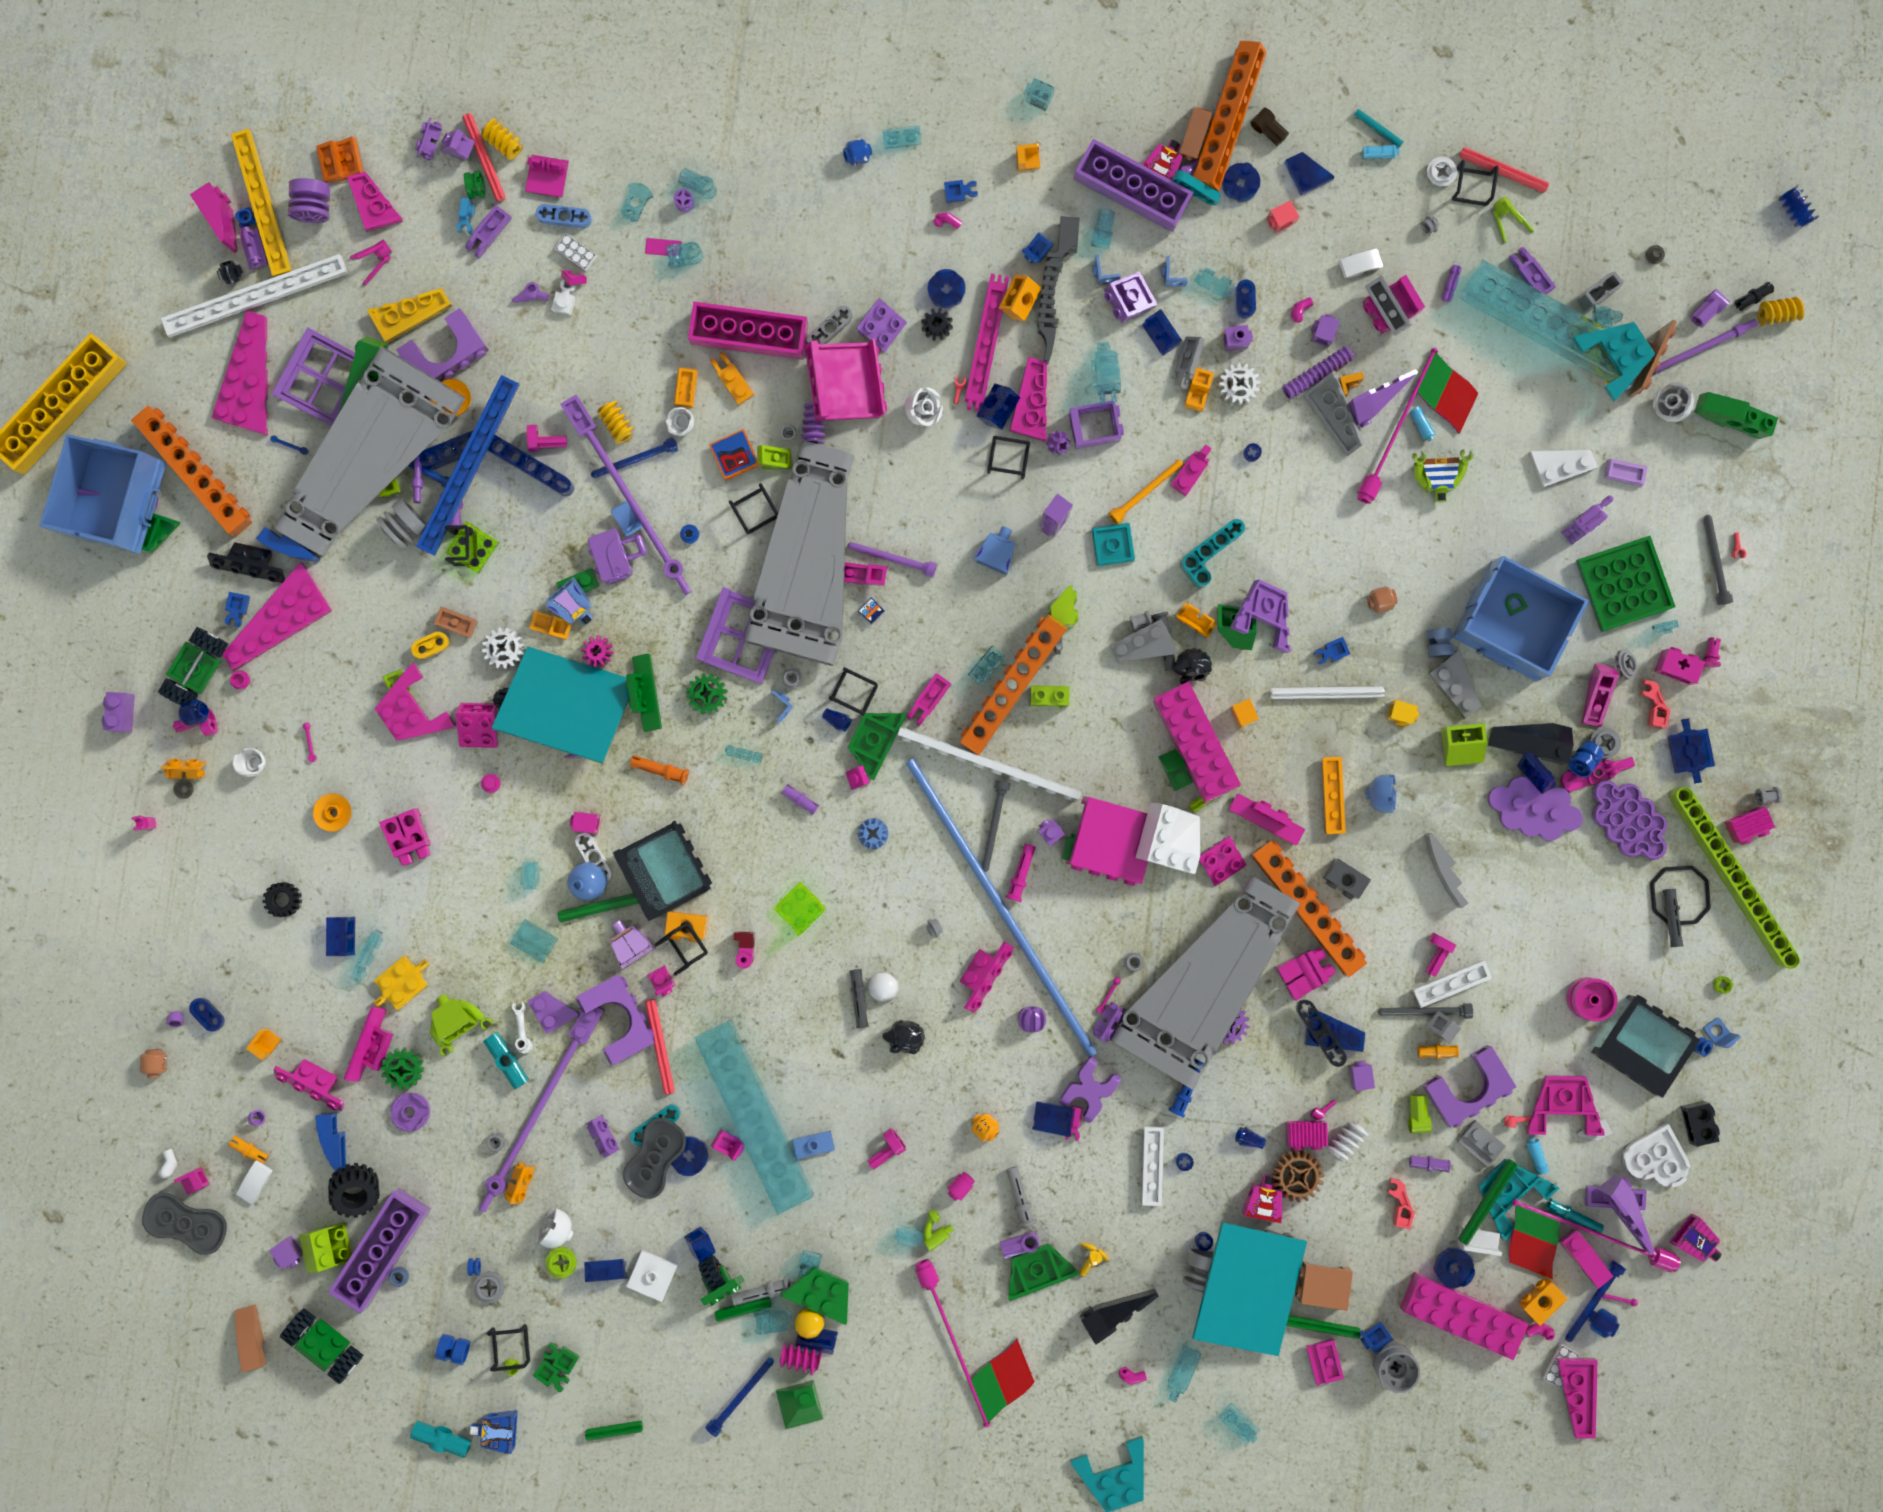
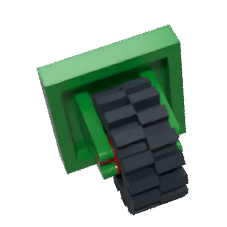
M713 1255L698 1263L699 1271L702 1273L701 1279L709 1293L700 1299L704 1306L708 1303L711 1306L715 1305L725 1298L723 1294L727 1293L728 1296L741 1289L740 1284L745 1282L741 1275L732 1279L724 1265H721L719 1260Z

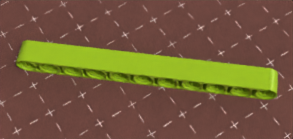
M1688 787L1672 789L1669 794L1670 801L1774 962L1782 968H1796L1800 963L1799 955L1693 791ZM1680 791H1682L1684 794V799L1682 801L1679 799ZM1691 807L1695 811L1693 817H1691L1689 814V810ZM1701 824L1705 826L1704 833L1700 831ZM1712 840L1716 844L1714 849L1710 846ZM1723 856L1726 859V864L1724 866L1721 864V859ZM1733 873H1735L1737 876L1735 882L1732 881ZM1744 889L1747 891V896L1745 899L1742 896V892ZM1754 906H1756L1758 909L1756 915L1753 913ZM1765 922H1767L1768 929L1766 931L1763 928ZM1776 938L1779 941V945L1777 947H1775L1774 941ZM1788 955L1789 962L1786 964L1785 957Z

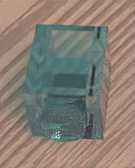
M1034 78L1031 84H1027L1024 91L1026 95L1025 102L1046 111L1054 95L1055 87Z

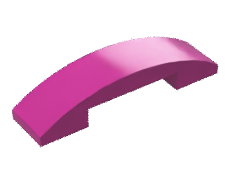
M845 562L844 582L885 586L888 567Z

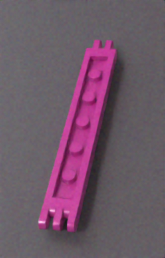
M993 273L990 275L965 402H968L967 410H971L972 403L976 404L974 410L976 412L979 410V405H984L1003 312L999 309V306L1007 292L1009 283L1008 276L1005 277L1004 283H1001L1002 275H998L997 282H995V274Z

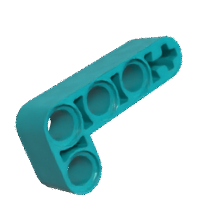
M1239 519L1230 521L1181 560L1180 567L1195 587L1204 588L1209 584L1211 574L1204 564L1243 534L1245 531L1243 521ZM1237 526L1239 529L1229 536L1228 532ZM1217 536L1224 538L1225 543L1223 545H1219L1216 542L1215 538ZM1207 548L1210 552L1209 556H1203L1200 549ZM1187 559L1194 561L1195 566L1193 568L1186 566L1185 561ZM1198 574H1203L1206 577L1205 583H1200L1197 580Z

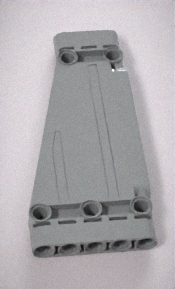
M380 346L295 487L294 494L274 528L315 553L325 556L338 533L451 424L466 398L390 350ZM370 371L378 373L379 379L377 381H372L369 378ZM409 392L413 394L414 400L407 402L404 399V393ZM441 413L446 414L449 421L447 423L440 422L438 415ZM292 503H298L301 506V511H294ZM327 523H333L336 526V531H329L326 526Z
M808 441L801 442L796 462L793 465L792 476L788 479L755 591L754 606L750 611V620L744 642L834 666L843 634L847 480L854 459L853 454ZM801 467L807 469L804 474H798L797 470ZM837 477L843 478V482L841 484H835L833 482L834 479ZM759 611L765 613L764 618L761 620L755 619V614ZM796 621L802 624L798 630L791 628L792 624ZM831 632L839 634L836 640H830L828 635Z
M1250 876L1239 897L1124 1014L1111 1041L1185 1086L1194 1089L1279 945L1281 937L1300 903L1263 881ZM1244 893H1247L1255 899L1253 900L1249 898L1248 896L1244 895ZM1242 900H1247L1249 902V908L1246 910H1241L1239 908V902ZM1262 902V903L1266 904L1267 906L1271 907L1272 909H1269V908L1263 906V905L1260 904V903ZM1278 912L1289 917V919H1286L1283 916L1279 915ZM1277 919L1284 922V926L1280 930L1273 928V922ZM1130 1014H1135L1138 1018L1137 1023L1134 1025L1128 1022ZM1123 1024L1132 1029L1133 1031L1131 1032L1128 1029L1124 1028ZM1139 1034L1149 1039L1150 1041L1148 1042L1143 1038L1139 1037ZM1164 1034L1171 1036V1042L1168 1045H1164L1161 1041V1037ZM1156 1044L1167 1051L1164 1052L1163 1050L1159 1049L1158 1047H1156ZM1174 1054L1175 1056L1181 1058L1182 1060H1184V1062L1179 1061L1172 1055ZM1198 1054L1205 1056V1063L1203 1065H1197L1195 1062V1057ZM1191 1064L1192 1066L1201 1070L1200 1073L1194 1070L1193 1068L1189 1067V1065Z

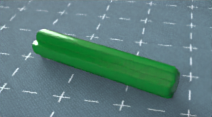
M770 1297L720 1309L715 1311V1319L717 1322L764 1310L770 1308L772 1302Z
M640 1420L590 1428L585 1431V1438L587 1441L640 1433L643 1431V1423Z

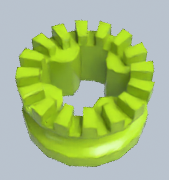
M1718 976L1713 981V988L1718 993L1727 994L1732 991L1733 983L1728 977ZM1721 981L1727 982L1724 990L1718 986L1721 984Z

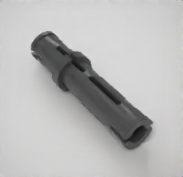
M1676 889L1663 890L1665 897L1664 911H1666L1670 947H1683L1679 918L1680 906H1678Z
M862 969L849 970L852 985L850 992L853 993L856 1028H866L869 1025L864 995L866 988L863 986Z

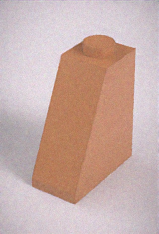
M1194 106L1179 152L1183 154L1182 158L1193 161V158H1198L1212 111Z

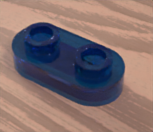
M1244 279L1237 284L1235 289L1236 312L1239 317L1248 319L1256 311V289L1251 280ZM1246 288L1248 293H1243L1242 289ZM1247 307L1249 311L1244 312L1242 308Z
M197 998L190 1003V1013L207 1031L213 1032L223 1027L225 1022L223 1015L208 999ZM200 1004L204 1005L203 1011L199 1008ZM213 1018L217 1019L216 1025L213 1023Z

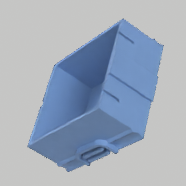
M66 434L39 526L64 536L140 554L147 529L151 527V524L147 522L153 516L158 496H155L156 492L161 493L159 487L166 462L142 451L128 449L112 442L95 438L91 440ZM79 488L97 491L101 495H78L77 491Z
M1501 556L1491 561L1479 586L1475 588L1465 607L1466 611L1452 637L1476 649L1477 654L1483 653L1484 657L1503 667L1509 666V671L1514 669L1535 681H1540L1542 678L1552 675L1569 642L1566 639L1572 636L1589 600L1517 562ZM1511 594H1519L1523 597L1528 607L1510 616L1505 606V600ZM1512 598L1510 600L1512 610L1522 606L1519 599Z

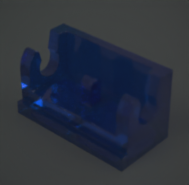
M1162 309L1145 319L1142 327L1162 356L1181 344L1182 339Z
M326 917V956L355 955V917Z
M624 1259L584 1262L585 1282L628 1279V1273L625 1271L627 1262Z

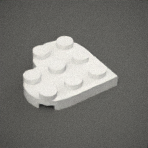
M1667 1123L1632 1141L1621 1153L1625 1169L1636 1178H1653L1660 1185L1668 1187L1680 1186L1687 1180L1686 1176L1690 1168L1689 1160L1670 1125Z

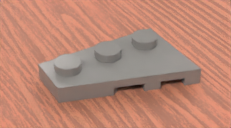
M1162 619L1110 644L1118 662L1179 654Z
M1460 650L1456 651L1454 655L1428 673L1464 719L1481 707Z

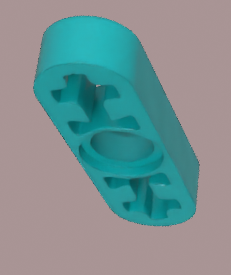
M1175 171L1172 181L1194 192L1193 196L1213 206L1218 204L1221 197L1218 191L1184 171Z
M675 1104L667 1105L638 1126L631 1133L632 1143L641 1146L643 1141L641 1139L636 1140V1132L642 1133L645 1129L643 1126L647 1125L651 1120L667 1115L669 1113L667 1109L676 1111L674 1114L675 1118L671 1116L668 1120L673 1123L677 1121L681 1115L680 1108Z

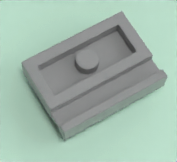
M1476 1120L1469 1125L1460 1139L1457 1140L1461 1146L1486 1167H1489L1491 1162L1506 1147Z

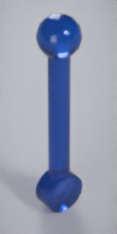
M275 435L270 437L271 442H278L298 450L303 455H307L309 452L306 447L301 448L278 439Z

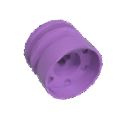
M297 178L290 180L289 197L292 199L288 201V207H290L288 208V216L294 220L306 223H324L329 221L328 211L330 206L327 202L330 201V186L323 181L315 179Z

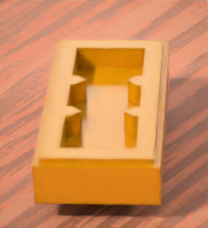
M678 367L674 406L694 408L698 376L697 369Z

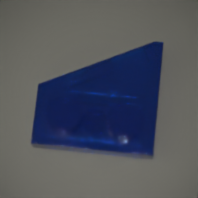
M1303 152L1286 159L1284 162L1300 195L1327 184L1335 178L1334 175Z

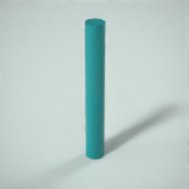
M1357 109L1354 116L1400 148L1404 142L1363 111Z

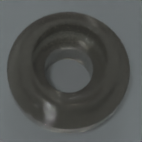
M1658 245L1650 246L1645 252V259L1650 264H1659L1665 257L1664 249ZM1654 251L1658 254V257L1653 255Z
M188 780L177 781L173 788L174 794L181 799L189 798L194 790L192 783ZM183 786L187 788L185 793L182 792Z

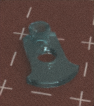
M631 183L628 184L629 194L620 213L627 220L638 221L646 202L654 197L645 185ZM639 198L641 203L639 206L633 207L630 204L631 200Z

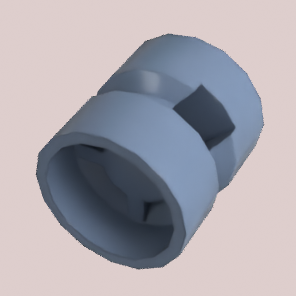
M1438 628L1426 631L1427 642L1430 643L1428 646L1429 658L1454 655L1453 644L1450 643L1452 639L1451 628Z

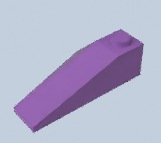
M1615 1174L1597 1189L1643 1250L1653 1255L1655 1252L1635 1194L1630 1189L1632 1185L1625 1177L1622 1178Z

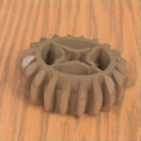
M1288 1150V1157L1281 1154L1280 1157L1283 1160L1281 1162L1275 1160V1163L1279 1165L1278 1168L1272 1167V1170L1277 1172V1174L1271 1175L1273 1179H1277L1274 1181L1273 1186H1279L1277 1189L1283 1192L1282 1197L1285 1199L1289 1196V1201L1291 1202L1294 1201L1295 1197L1298 1203H1301L1302 1197L1305 1201H1309L1308 1195L1310 1194L1314 1198L1315 1194L1313 1191H1321L1317 1185L1324 1184L1322 1180H1319V1178L1324 1177V1173L1319 1172L1323 1169V1166L1317 1165L1319 1160L1317 1158L1313 1159L1314 1155L1312 1153L1307 1155L1305 1150H1302L1301 1153H1299V1150H1294V1155H1292L1291 1151ZM1305 1161L1308 1164L1295 1167L1292 1162ZM1287 1167L1289 1170V1176L1286 1178V1181L1283 1182V1173L1285 1168ZM1292 1169L1300 1174L1303 1183L1299 1179L1294 1178L1296 1176H1294L1295 1173ZM1312 1169V1179L1310 1184H1308L1306 1177ZM1300 1184L1304 1189L1293 1191L1288 1189V1187Z

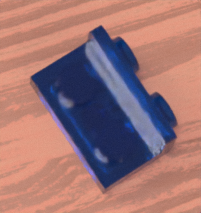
M1531 750L1524 753L1517 767L1541 794L1553 789L1557 785L1553 774Z

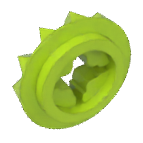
M568 1247L555 1248L547 1255V1271L555 1278L569 1277L576 1269L577 1259L574 1252ZM560 1256L563 1260L568 1261L564 1264L563 1269L560 1264L556 1263L560 1260Z

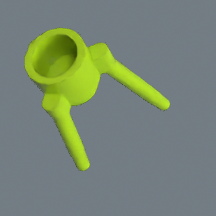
M1506 196L1494 203L1495 210L1492 213L1496 218L1503 243H1506L1507 240L1500 215L1505 217L1511 213L1531 233L1534 232V229L1514 208Z

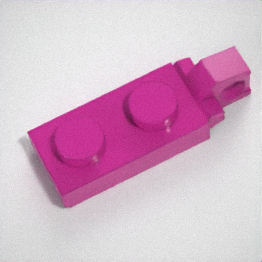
M1205 444L1200 453L1195 451L1170 486L1184 496H1187L1208 465L1209 459L1206 456L1212 448Z

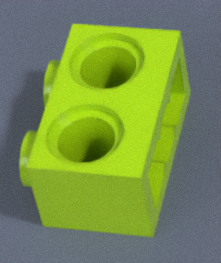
M1031 685L1030 706L1068 707L1070 686Z

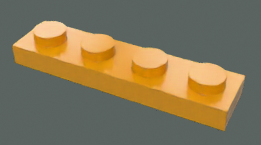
M1342 757L1321 758L1325 834H1346Z

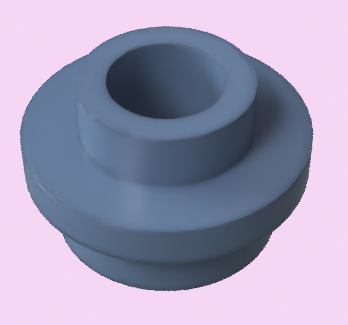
M396 1267L390 1272L389 1280L392 1285L401 1287L408 1282L409 1273L404 1267ZM397 1273L402 1274L403 1278L398 1279Z

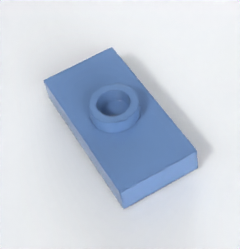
M831 1130L793 1139L797 1159L835 1150Z

